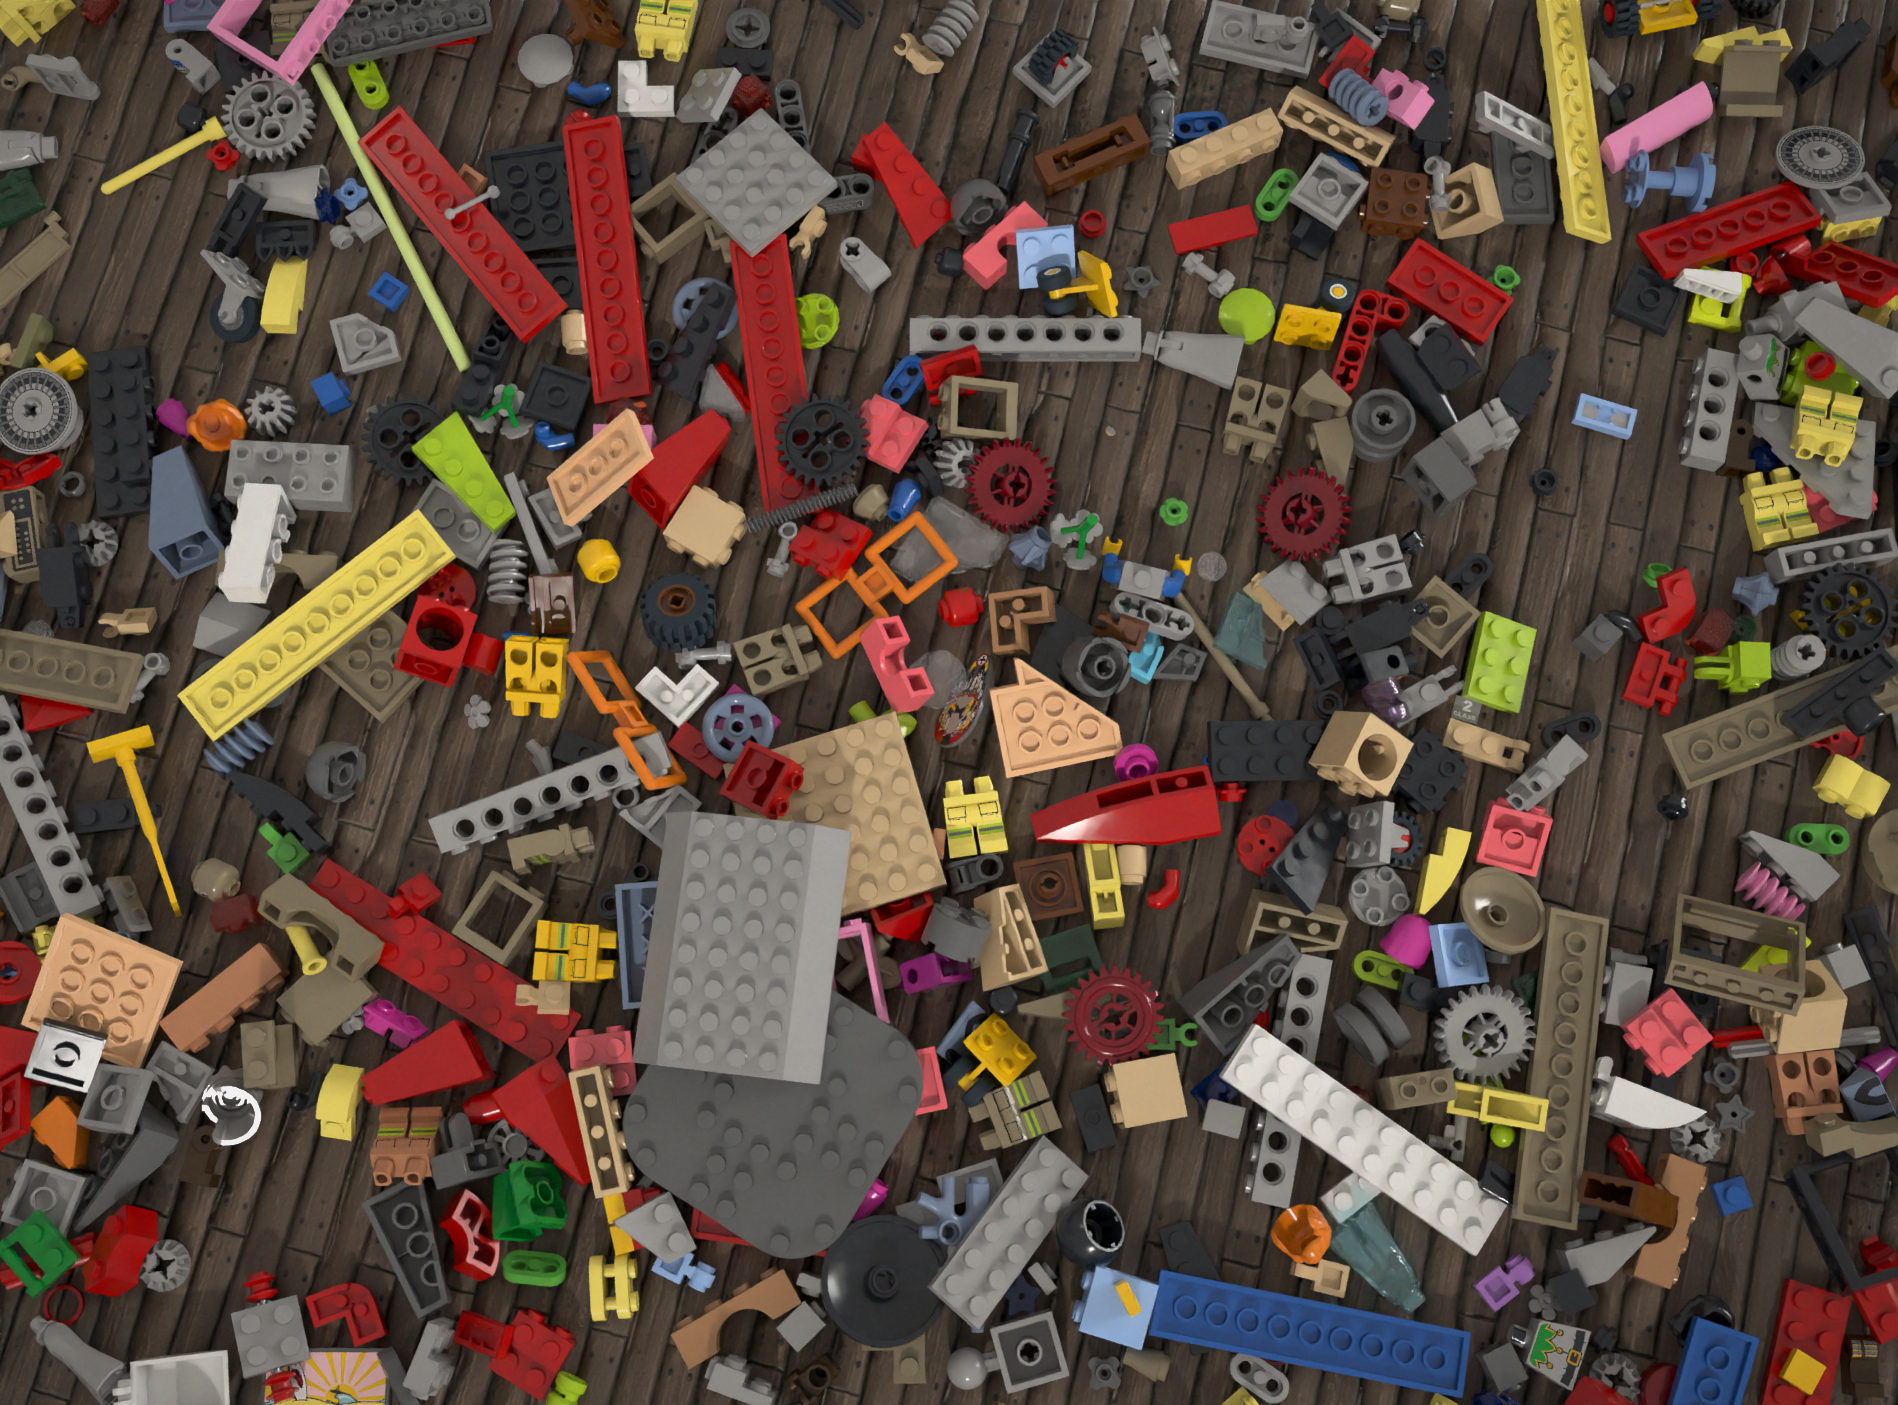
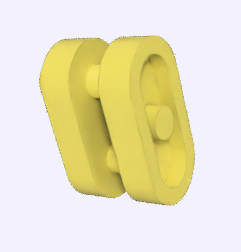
M630 1253L615 1255L614 1264H606L604 1255L590 1256V1306L594 1322L608 1320L609 1310H617L619 1319L633 1318L634 1311H639L638 1291L633 1292V1278H637L638 1273L637 1260L631 1259ZM607 1277H615V1297H608Z

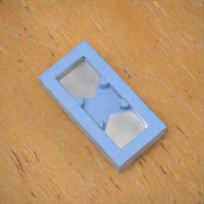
M1581 393L1577 399L1571 423L1628 440L1632 434L1638 410Z

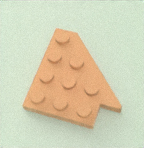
M1018 657L1013 658L1018 683L989 689L1006 778L1114 756L1123 748L1117 722Z

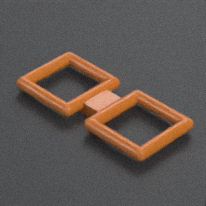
M914 511L865 550V556L873 567L859 577L853 568L850 567L842 581L830 577L796 603V612L834 659L840 658L860 642L859 637L875 619L889 617L886 610L879 603L893 591L902 603L909 604L958 565V558L921 512ZM916 525L944 561L907 590L879 553ZM847 580L874 616L839 644H836L809 608Z
M607 650L569 652L567 654V661L597 710L601 714L612 713L619 723L620 727L614 729L613 736L647 790H656L684 785L687 782V776L668 746V751L674 763L671 767H668L671 775L653 777L630 738L654 733L658 729L654 724H648L639 710L641 708L640 700L610 652ZM602 662L625 700L606 701L584 663Z

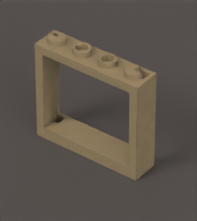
M1678 893L1670 918L1664 983L1797 1016L1805 994L1806 923ZM1682 925L1787 950V980L1681 954ZM1788 927L1798 929L1797 934H1795V930L1788 929Z

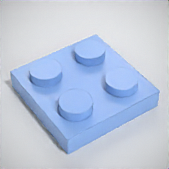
M1072 224L1015 230L1019 289L1037 288V274L1044 269L1054 266L1068 267L1072 280L1076 279L1074 228Z
M1465 922L1428 926L1439 988L1489 982L1483 943L1470 931Z

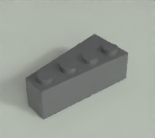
M424 1177L421 1185H408L403 1180L361 1203L417 1318L424 1319L452 1303L426 1177Z

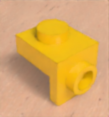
M74 348L53 361L47 358L41 351L35 354L41 363L37 366L38 368L57 373L67 383L78 379L88 370L87 360Z

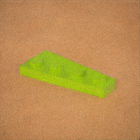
M457 411L412 446V451L493 533L497 532L516 516V510Z

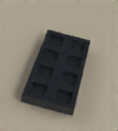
M1326 720L1208 721V768L1212 781L1327 780L1318 775V769L1308 763L1326 729Z

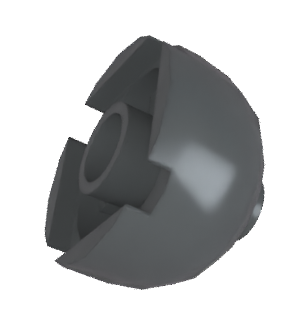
M973 179L963 183L954 192L950 202V214L960 233L966 236L981 235L978 231L979 229L993 224L997 226L1004 219V215L1008 211V205L1006 204V198L996 184L986 179Z
M339 740L325 742L318 746L309 756L305 770L306 781L312 791L334 803L344 802L352 797L356 792L351 790L356 779L362 783L365 776L367 764L364 752L359 751L357 746Z

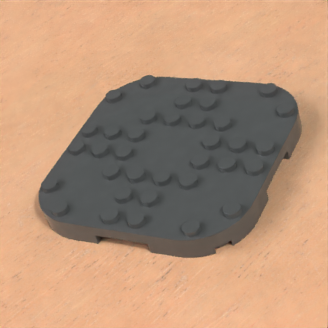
M832 989L820 1084L649 1064L631 1093L625 1108L623 1134L626 1148L633 1162L647 1177L761 1251L780 1258L796 1259L808 1257L823 1251L833 1244L849 1226L919 1109L924 1092L923 1069L918 1052L902 1032Z

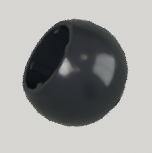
M1084 1197L1073 1201L1062 1211L1056 1225V1239L1061 1252L1071 1263L1079 1267L1092 1269L1095 1265L1103 1267L1118 1256L1124 1244L1125 1228L1120 1214L1111 1204L1103 1199Z

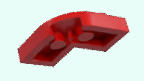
M49 452L41 455H30L17 464L0 458V490L9 491L29 486L40 479L48 478L62 464L57 455Z
M1679 567L1655 578L1663 605L1637 616L1645 643L1651 645L1680 632L1693 618L1696 598L1688 568Z
M343 1283L305 1297L314 1328L346 1317L355 1347L389 1334L376 1296L364 1285Z

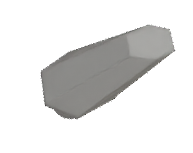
M1591 57L1588 61L1594 89L1600 88L1610 96L1617 87L1608 80L1610 75Z
M531 739L525 747L534 756L531 761L540 776L554 771L550 747L544 746L542 748L535 739Z

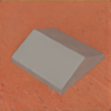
M217 592L199 616L193 646L225 658L266 627L273 613L246 602H229L224 594Z

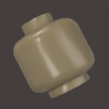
M1377 0L1376 5L1380 6L1381 17L1382 15H1387L1391 21L1407 22L1411 16H1416L1421 0Z
M210 858L196 865L191 875L194 891L213 902H223L229 897L235 896L240 888L238 870L218 858Z

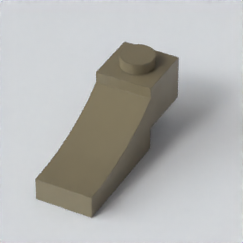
M1831 1112L1821 1113L1813 1119L1803 1121L1807 1144L1824 1157L1846 1151L1856 1159L1898 1145V1119L1894 1116L1876 1121L1850 1122L1843 1121Z

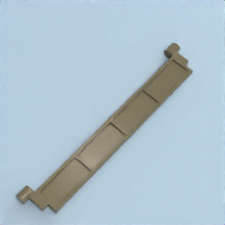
M54 210L43 219L49 227L0 270V310L71 248L65 241L69 236L68 233L57 224L62 218Z

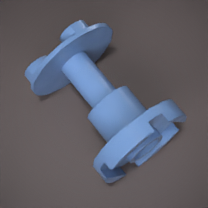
M1640 149L1635 156H1629L1627 160L1626 172L1629 174L1628 185L1625 186L1623 191V202L1630 203L1632 208H1637L1640 206L1647 188L1666 189L1667 194L1670 196H1684L1685 206L1688 211L1703 212L1708 205L1702 204L1705 198L1712 197L1715 185L1716 167L1714 164H1709V159H1713V155L1697 153L1692 158L1689 167L1672 166L1669 172L1649 171L1648 153L1645 149Z

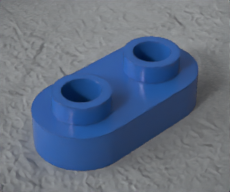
M1218 111L1180 113L1174 117V138L1177 142L1186 144L1212 133V131L1208 130V127H1214L1216 130L1228 126L1226 117ZM1184 128L1187 129L1189 132L1182 133L1180 129Z
M916 355L904 357L883 385L882 397L899 404L901 408L905 407L924 382L919 361L923 359ZM909 370H916L918 372L915 376L908 375ZM899 392L902 396L899 399H894L891 395Z

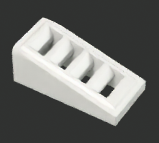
M1684 268L1673 280V286L1732 304L1741 295L1742 273Z

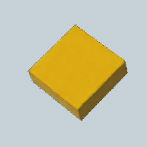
M1122 1279L1113 1284L1128 1315L1132 1317L1140 1313L1142 1308L1128 1282Z
M1793 1348L1779 1377L1804 1393L1812 1395L1826 1366L1801 1350Z

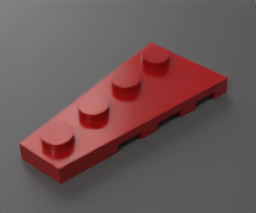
M884 122L866 137L862 144L878 176L881 177L886 187L885 191L899 214L898 217L902 226L906 228L910 236L913 248L916 249L952 218L950 214V201L887 123Z

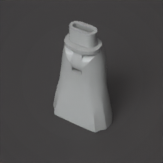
M0 130V171L38 164L39 161L46 163L47 159L58 158V141L56 136L44 137L42 133L25 130Z
M323 164L280 172L259 173L249 176L242 175L240 179L229 180L227 190L229 201L241 182L268 199L262 210L284 212L316 220L326 218L327 201L324 197L329 195L330 178Z
M1163 330L1159 334L1147 331L1142 353L1154 355V360H1158V362L1166 366L1196 375L1220 387L1232 390L1245 335L1196 334L1180 331H1165L1164 334Z
M40 1315L31 1321L30 1327L37 1334L36 1341L42 1346L46 1345L52 1355L66 1364L101 1405H109L118 1398V1395L112 1396V1389L118 1387V1380L129 1379L125 1363L87 1345L63 1323L54 1320L47 1322Z

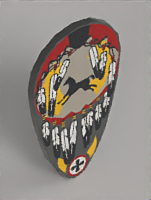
M988 653L980 655L969 667L945 704L934 729V738L941 747L951 748L963 742L973 731L979 717L985 716L988 713V707L984 703L991 681L993 666L992 657Z

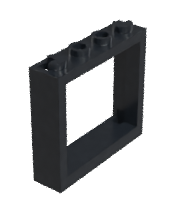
M1898 1145L1856 1159L1845 1151L1792 1168L1783 1176L1842 1298L1898 1280V1266L1861 1278L1859 1277L1809 1176L1885 1152L1898 1177Z

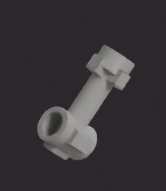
M1438 155L1432 156L1424 164L1425 173L1432 175L1434 195L1429 199V206L1432 207L1433 212H1443L1449 210V202H1451V195L1445 194L1444 178L1450 174L1451 166L1449 162L1443 160V157Z
M1191 252L1182 264L1186 268L1185 272L1189 275L1196 272L1209 281L1208 290L1215 297L1221 298L1224 294L1227 295L1234 285L1235 277L1233 274L1225 269H1222L1219 274L1202 263L1204 257L1198 253L1196 255Z
M789 521L782 524L778 529V535L782 537L775 558H768L766 564L768 566L767 572L773 576L783 578L785 572L788 573L790 565L786 563L789 554L788 547L799 532L796 523Z
M717 641V647L696 649V646H694L695 650L688 652V648H682V653H675L676 663L683 670L693 669L696 661L718 659L719 664H726V661L733 660L731 643H725V641Z
M160 652L158 654L149 653L145 656L143 663L145 669L138 677L130 700L132 704L137 700L140 701L145 696L141 691L156 674L165 675L170 670L169 658Z

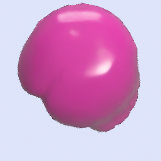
M1417 914L1402 915L1396 920L1390 931L1380 940L1379 945L1387 955L1415 970H1421L1425 967L1426 959L1432 949L1428 926L1432 925L1428 920Z

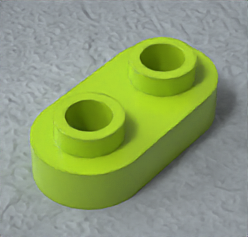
M374 60L348 66L349 75L362 103L369 109H380L385 106L389 100V92ZM366 66L363 70H358L359 68ZM376 89L374 93H368L370 90Z
M1371 950L1358 953L1353 958L1351 965L1353 974L1359 980L1397 991L1399 981H1395L1392 978L1393 970H1397L1400 973L1408 972L1414 974L1413 968L1400 963L1389 955ZM1364 961L1371 964L1370 972H1365L1362 969Z

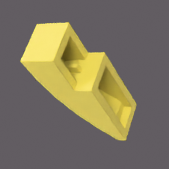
M1755 26L1704 39L1692 55L1695 60L1722 65L1724 46L1734 45L1735 40H1753L1752 45H1762L1763 40H1780V46H1791V49L1793 47L1785 28L1758 35ZM1789 52L1781 53L1780 62L1784 60Z
M277 256L268 279L260 321L261 326L267 333L296 334L298 312L303 311L308 258L303 261L299 256H290L286 262H283Z
M1450 827L1441 831L1437 854H1429L1423 858L1413 914L1425 915L1451 886L1467 853L1471 832Z
M1082 843L1093 929L1123 927L1125 914L1114 844Z
M1454 1079L1458 1100L1447 1101V1113L1545 1132L1549 1099L1487 1085L1483 1086L1477 1083L1470 1084L1467 1081Z

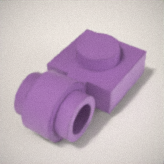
M1520 1253L1514 1254L1504 1263L1507 1267L1506 1273H1504L1500 1266L1496 1265L1473 1284L1492 1311L1496 1312L1520 1293L1513 1284L1517 1281L1520 1285H1523L1536 1275L1533 1271L1534 1266L1526 1256L1522 1257Z

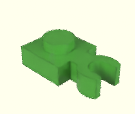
M1164 1019L1163 1021L1156 1022V1025L1163 1030L1162 1033H1153L1152 1035L1158 1044H1146L1148 1050L1172 1051L1176 1050L1175 1041L1180 1042L1186 1047L1195 1046L1197 1041L1187 1040L1185 1038V1031L1187 1029H1196L1197 1024L1186 1023L1180 1028H1175V1019Z

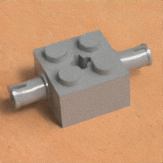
M1823 281L1817 282L1807 287L1805 291L1797 292V290H1791L1782 294L1779 297L1780 300L1770 306L1768 312L1763 317L1745 322V332L1747 336L1772 334L1787 347L1812 339L1792 320L1812 297L1821 299L1850 312V308L1859 307L1861 302L1844 297L1837 281L1824 284Z

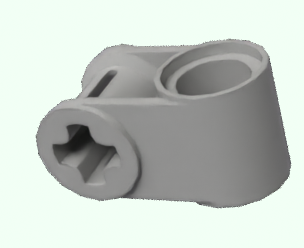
M850 237L841 243V265L866 293L870 294L891 276L887 265L859 238Z

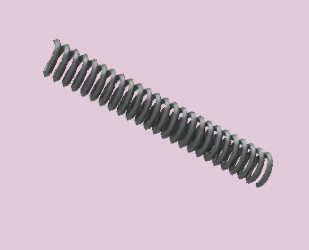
M850 481L849 484L845 483V487L841 484L840 487L836 486V489L832 487L827 492L823 491V495L819 492L818 495L814 494V498L810 495L805 500L801 499V503L797 500L796 503L792 502V506L789 503L787 506L783 505V509L779 506L778 509H774V512L770 510V514L766 511L765 515L761 513V517L758 514L756 518L753 516L752 520L748 517V522L745 520L744 523L749 533L753 535V530L757 533L758 530L762 531V527L764 530L767 527L771 528V525L775 527V522L779 525L780 522L784 523V519L786 522L789 519L793 520V516L797 519V514L801 517L802 513L806 515V511L808 514L811 511L815 512V508L819 511V506L821 509L824 508V505L828 508V503L830 506L833 505L832 500L834 504H837V500L841 503V498L843 501H846V497L850 500V495L854 498V492L856 496L859 494L853 482Z

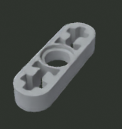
M1129 592L1118 594L1109 607L1110 613L1115 620L1119 621L1121 614H1126L1149 622V632L1176 641L1185 639L1194 629V620L1187 612ZM1122 602L1126 604L1128 612L1123 611L1124 608L1120 605ZM1146 610H1152L1157 614L1159 619L1157 623H1152L1146 618ZM1176 621L1180 622V627L1183 628L1182 630L1178 629V624L1175 623Z

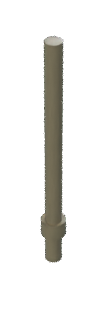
M1180 591L1177 596L1171 599L1179 610L1191 615L1194 620L1193 630L1251 709L1249 712L1255 721L1273 720L1269 714L1271 711L1264 701H1259Z

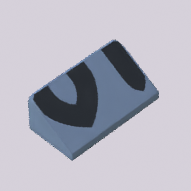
M974 1001L970 1002L937 1047L936 1053L953 1065L967 1050L963 1041L989 1015Z
M1859 1067L1839 1086L1855 1122L1876 1121L1893 1116L1898 1118L1880 1078L1875 1073Z

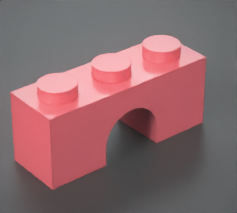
M1025 201L1018 207H1011L997 226L995 224L991 225L978 243L973 242L964 250L963 269L987 290L1006 273L1007 260L999 253V249L1005 245H1016L1015 230L1048 227V223Z
M900 616L875 619L859 638L891 709L897 714L918 710L935 692L923 667L907 669L905 665L904 649L911 640Z

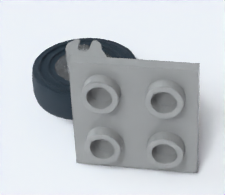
M203 249L200 254L226 284L225 292L220 294L211 306L209 314L211 328L224 341L236 344L248 342L260 329L262 314L260 304L264 301V291L266 288L259 280L253 278L248 273L249 268L241 259L237 257L233 259L221 252L214 253Z

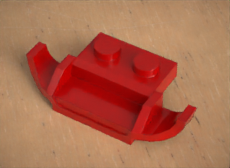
M1877 1234L1859 1242V1252L1868 1272L1860 1275V1278L1898 1266V1254L1890 1246L1882 1243ZM1898 1280L1851 1295L1878 1344L1886 1343L1898 1337Z

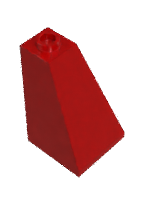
M713 408L651 449L654 459L628 481L627 492L663 532L694 485L699 487L728 444L731 433L730 424L725 417L719 416Z
M453 1020L361 1077L364 1083L361 1089L369 1103L373 1102L375 1106H386L491 1081L496 1078V1075L469 1023Z

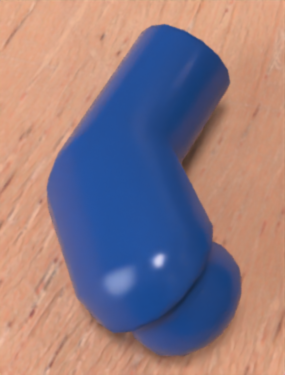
M573 81L568 87V94L587 106H593L607 100L611 95V88L604 82L585 88Z
M544 421L538 422L535 425L534 436L536 440L548 450L554 451L576 447L574 433L558 435Z

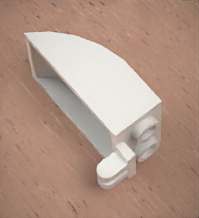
M1608 1056L1598 1057L1595 1060L1592 1080L1595 1084L1591 1090L1589 1115L1619 1127L1663 1129L1687 1124L1707 1112L1620 1077H1611L1613 1060Z
M227 1350L183 1353L130 1362L129 1379L118 1380V1387L112 1389V1396L118 1395V1401L113 1402V1405H230Z

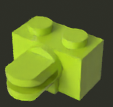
M1739 641L1733 646L1728 645L1720 650V654L1717 656H1700L1693 660L1694 666L1699 668L1694 670V678L1718 680V690H1729L1731 695L1748 694L1749 690L1759 688L1760 684L1771 679L1770 643Z

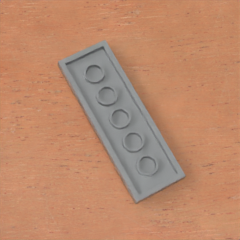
M1044 1135L1038 1136L927 1287L973 1329L979 1330L1057 1222L1062 1211L1070 1204L1089 1176Z

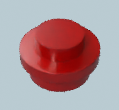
M1087 211L1079 219V231L1087 238H1098L1106 231V218L1099 211Z
M1750 251L1734 255L1729 261L1731 272H1740L1751 277L1757 273L1759 268L1758 257Z
M1827 352L1813 353L1805 362V372L1814 381L1827 379L1836 368L1835 358Z

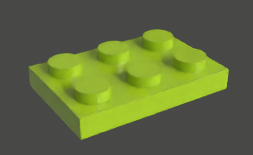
M1488 611L1481 612L1482 614L1478 618L1461 697L1511 715L1518 714L1537 629Z

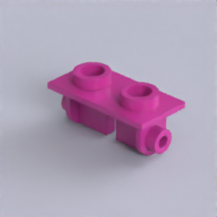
M378 998L363 1008L366 1011L362 1017L365 1026L383 1037L387 1035L389 1029H392L393 1033L389 1040L404 1050L419 1042L418 1038L430 1030L418 1018L406 1015L396 1009L392 1002Z

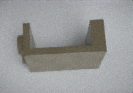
M1748 39L1735 40L1734 45L1724 46L1716 116L1782 117L1783 105H1775L1781 53L1790 52L1791 46H1780V40H1763L1762 45H1752L1753 40Z
M333 949L324 956L327 960V965L321 972L314 975L304 974L276 999L282 1007L279 1010L282 1016L290 1023L296 1022L302 1029L299 1032L300 1036L310 1046L314 1044L322 1047L327 1046L330 1042L326 1038L364 1003H371L381 996L364 976L353 983L330 966Z
M274 1020L240 1024L244 1088L274 1090L299 1086L296 1024L275 1026Z

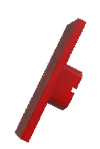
M1250 204L1167 226L1176 255L1199 249L1205 250L1213 248V246H1221L1224 243L1255 236L1259 233Z

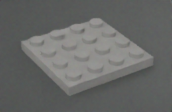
M762 108L758 109L675 177L677 184L751 258L838 187L837 181Z

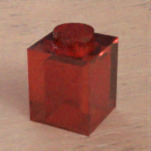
M1711 607L1701 614L1684 643L1705 656H1715L1722 651L1738 622L1731 619V616L1726 611Z

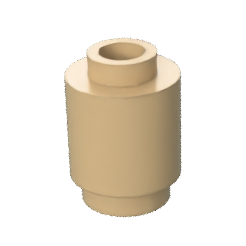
M569 310L566 312V315L560 318L562 345L566 347V353L580 355L588 353L583 311Z
M1132 844L1117 846L1116 858L1121 884L1142 885L1143 877H1146L1147 847Z

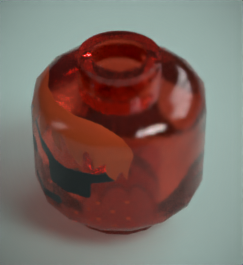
M625 396L611 402L607 413V423L613 421L627 408L635 412L640 425H651L652 414L648 413V406L645 402Z

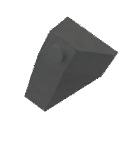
M1283 933L1203 979L1177 1002L1193 1023L1197 1024L1200 1031L1225 1057L1240 1044L1260 1011L1265 1012L1269 1006L1268 999L1277 987H1281L1302 955L1287 934Z
M147 1100L143 1104L133 1135L117 1133L110 1147L103 1146L98 1155L100 1157L98 1170L95 1175H88L89 1181L73 1219L74 1230H83L160 1167L167 1156L176 1150L179 1138L174 1122Z

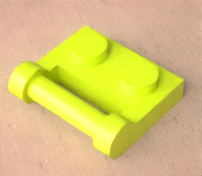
M1703 266V267L1700 268V269H1702V270H1716V271H1721V270H1717V269L1710 268V267H1706V266ZM1742 274L1741 295L1731 304L1728 318L1721 317L1724 302L1693 292L1687 321L1729 333L1740 332L1742 327L1740 317L1746 291L1751 286L1752 277Z

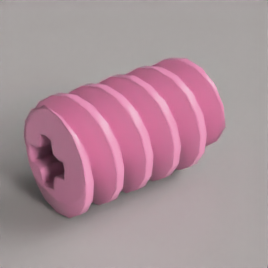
M1760 861L1754 863L1737 880L1738 883L1734 891L1737 893L1745 889L1747 891L1743 898L1745 902L1755 898L1753 910L1764 907V914L1794 921L1804 911L1806 906L1803 903L1796 905L1798 898L1795 895L1787 896L1789 889L1786 886L1777 888L1779 880L1776 877L1768 879L1770 871L1767 868L1759 870L1761 866Z

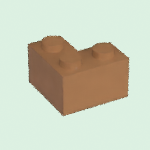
M1047 586L988 594L993 653L1001 658L1030 654L1028 625L1056 621L1054 592Z

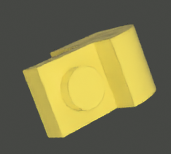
M333 1064L322 1084L317 1102L316 1119L321 1120V1136L352 1141L356 1134V1107L364 1095L361 1089L364 1086L361 1079L364 1076V1068Z

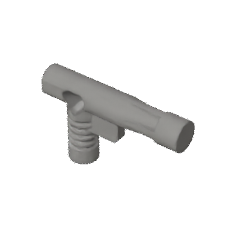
M1455 1114L1454 1126L1445 1125L1443 1137L1428 1134L1426 1145L1432 1148L1451 1150V1160L1463 1162L1468 1116ZM1457 1140L1460 1141L1459 1150L1453 1146V1143Z

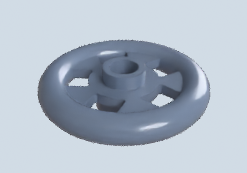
M700 277L687 282L678 290L672 303V318L676 327L682 333L705 296H700V289H709L713 282L733 293L735 291L724 281L712 277ZM687 298L694 300L691 310L683 308ZM737 301L725 330L719 331L716 340L726 336L735 327L739 318Z
M734 693L723 696L710 706L703 720L702 735L707 748L715 757L724 762L735 764L744 748L742 743L746 742L751 736L756 739V744L768 749L774 735V721L770 710L761 700L749 694ZM744 705V714H731V706ZM759 715L762 726L753 729L750 717ZM718 716L726 718L723 730L714 728ZM741 723L743 724V730L736 733L732 730L733 725ZM724 737L735 743L730 751L720 745Z

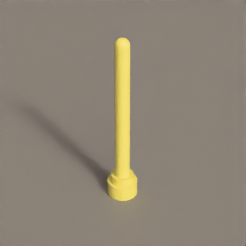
M213 116L205 121L206 124L202 126L203 129L105 182L101 186V191L104 194H111L209 139L211 142L214 140L219 141L228 137V135L223 130V125L219 119Z

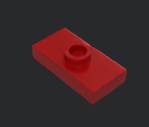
M684 722L667 746L717 781L724 772L723 764H727V762L715 757L707 748L702 733L687 722Z
M462 1310L453 1342L495 1359L505 1360L514 1327L470 1310Z

